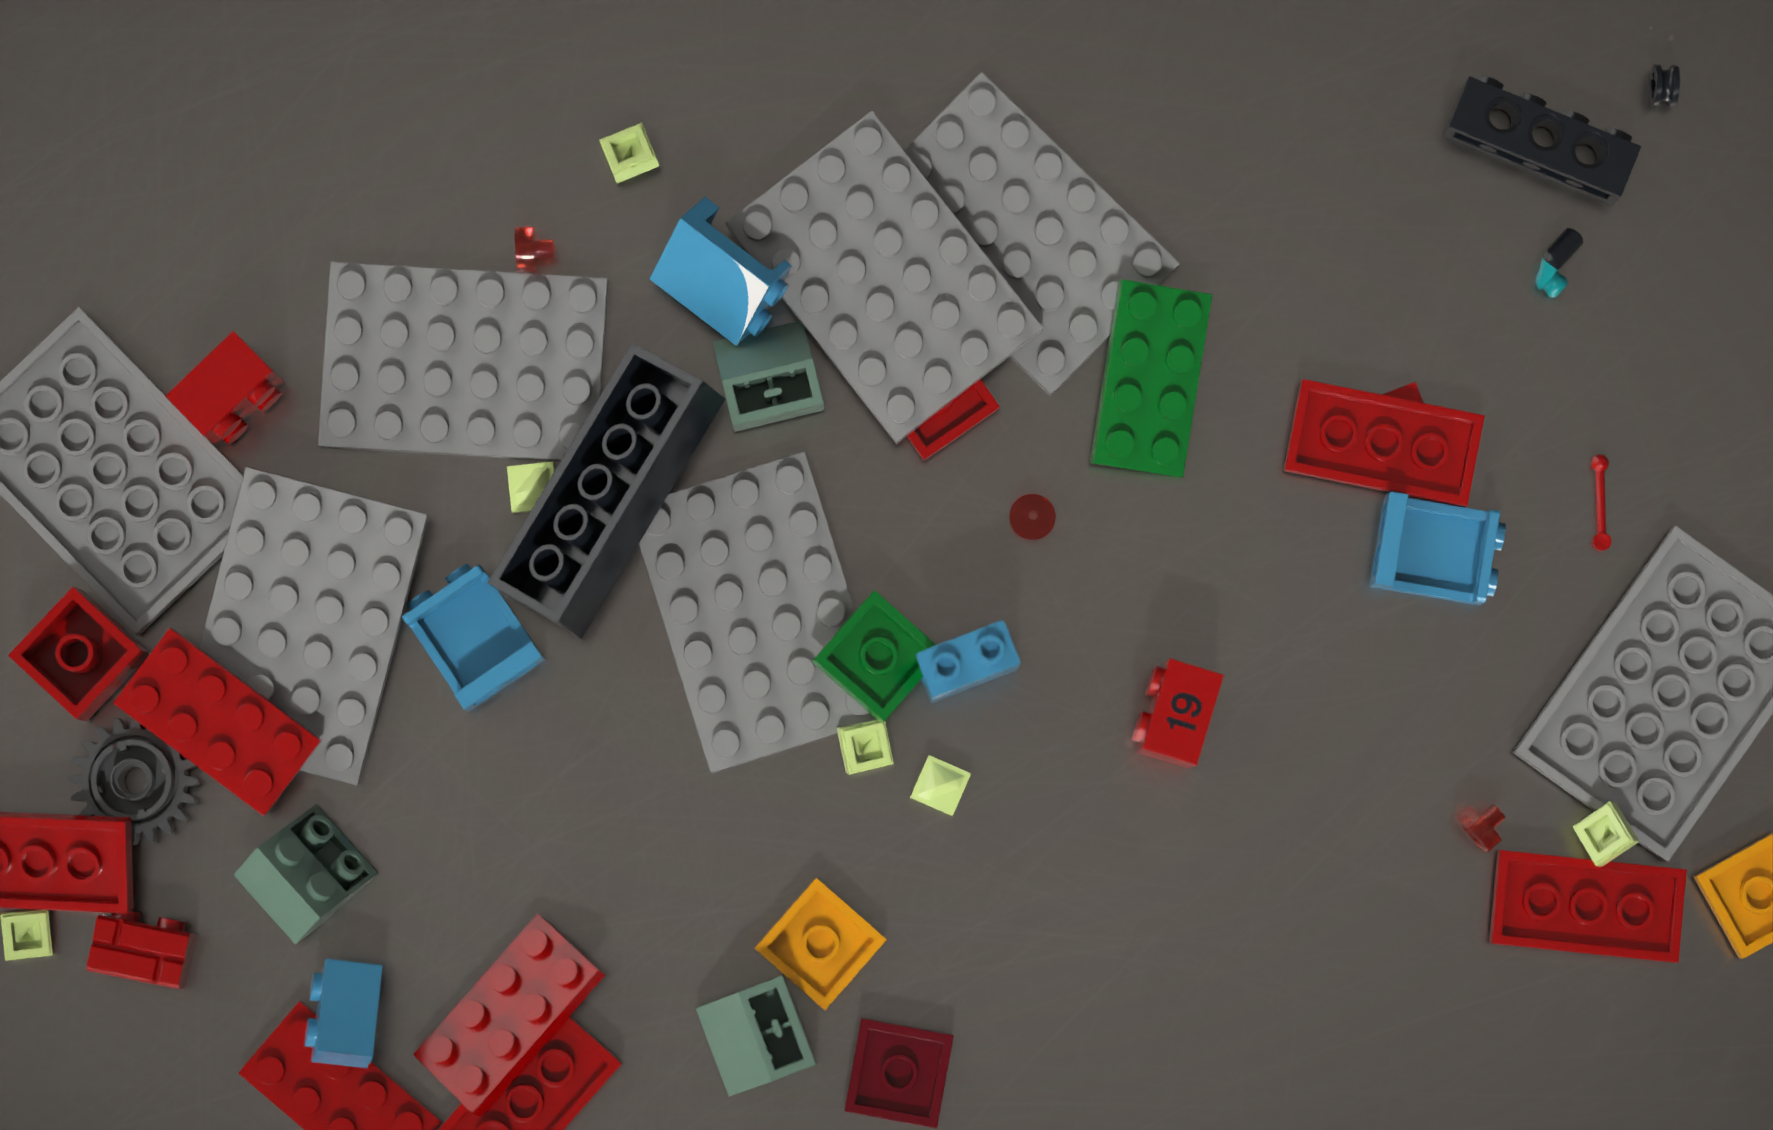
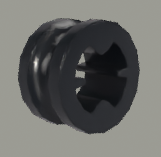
M1654 64L1649 83L1651 106H1658L1660 102L1664 101L1667 102L1669 107H1675L1680 90L1679 67L1671 65L1668 70H1663L1661 65Z

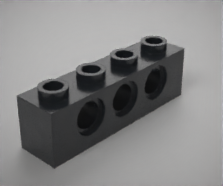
M1478 75L1477 79L1468 77L1459 93L1443 136L1613 205L1621 198L1642 147L1631 142V135L1615 128L1608 127L1603 131L1588 125L1590 120L1574 111L1564 110L1561 114L1546 108L1547 102L1533 94L1521 93L1519 97L1502 90L1504 85L1494 78L1484 75ZM1501 109L1507 112L1511 118V127L1508 129L1496 128L1490 121V111ZM1542 126L1549 129L1553 134L1554 144L1550 147L1538 145L1533 139V128ZM1587 144L1591 146L1596 152V163H1582L1576 156V145Z

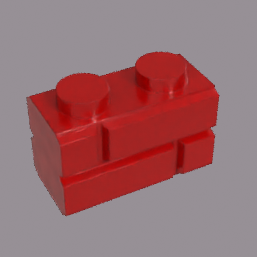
M130 911L128 914L111 913V916L98 915L86 971L175 989L185 988L197 937L196 933L185 931L186 922L165 917H158L157 925L139 922L140 912Z

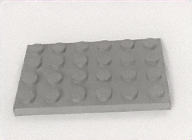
M982 72L904 150L1044 328L1041 333L1012 354L1010 358L1050 397L1110 337L1119 280L1124 279L1161 285L1180 265L1162 245Z
M873 111L866 114L725 223L743 249L769 270L776 268L783 260L792 265L784 279L789 284V287L782 296V299L896 444L1044 329Z
M330 262L318 446L321 448L561 462L601 395L608 278Z
M78 307L0 381V495L136 635L140 636L223 556L243 474L210 440L205 438L184 417L147 375Z
M805 451L668 494L641 539L639 546L710 773L712 774L838 734L837 727L876 720L811 662L855 612Z
M248 466L244 471L199 648L322 739V742L300 771L358 785L429 514Z
M1672 527L1512 753L1594 812L1609 801L1616 802L1640 842L1638 843L1664 862H1668L1773 714V594L1679 527Z

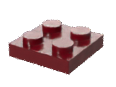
M861 1018L844 1112L937 1129L954 1035Z

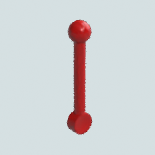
M1597 454L1591 460V467L1596 471L1597 534L1592 538V546L1597 551H1604L1612 543L1611 537L1606 533L1605 470L1609 467V460L1605 455Z

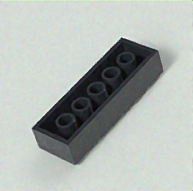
M632 343L489 579L488 584L582 639L724 403L725 398L702 379Z

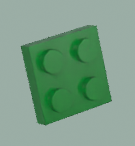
M874 590L811 662L875 719L883 723L923 677L916 658L917 654L936 646V644Z

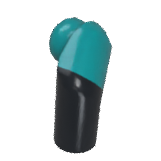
M1566 228L1545 250L1535 281L1539 291L1543 289L1551 298H1556L1568 285L1567 278L1558 271L1583 245V238L1576 230Z

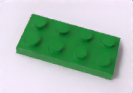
M1124 279L1119 280L1090 463L1183 478L1213 294Z

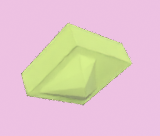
M642 123L599 140L616 183L659 167Z
M553 461L507 466L511 512L513 514L526 513L532 510L555 472Z
M876 719L837 727L845 772L850 775L894 764L885 721L880 723Z
M928 755L910 798L953 817L971 773Z
M1609 801L1572 826L1594 864L1599 867H1603L1640 842L1619 806L1613 801Z
M21 909L0 912L5 961L53 955L48 910Z

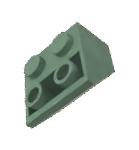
M800 321L764 329L757 337L750 333L737 346L727 338L713 341L734 432L824 411V402L805 327Z
M315 804L258 846L233 875L296 945L328 920L368 884L378 872L319 806Z
M784 975L696 1008L728 1096L775 1081L814 1066L817 1063Z

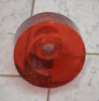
M534 226L515 227L514 239L518 274L537 273V259L555 257L554 240H536Z
M1039 494L1021 496L1014 502L1009 512V525L1013 533L1025 541L1033 542L1045 538L1052 531L1056 520L1053 505L1047 498ZM1034 513L1037 518L1032 520L1029 518V514Z
M1492 804L1482 814L1469 806L1456 818L1463 831L1484 852L1489 853L1502 841L1494 828L1506 817L1496 805Z

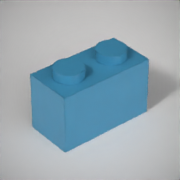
M326 959L321 973L313 972L309 999L310 1001H318L316 1019L308 1018L304 1041V1046L312 1047L311 1062L368 1068L373 1058L383 965Z

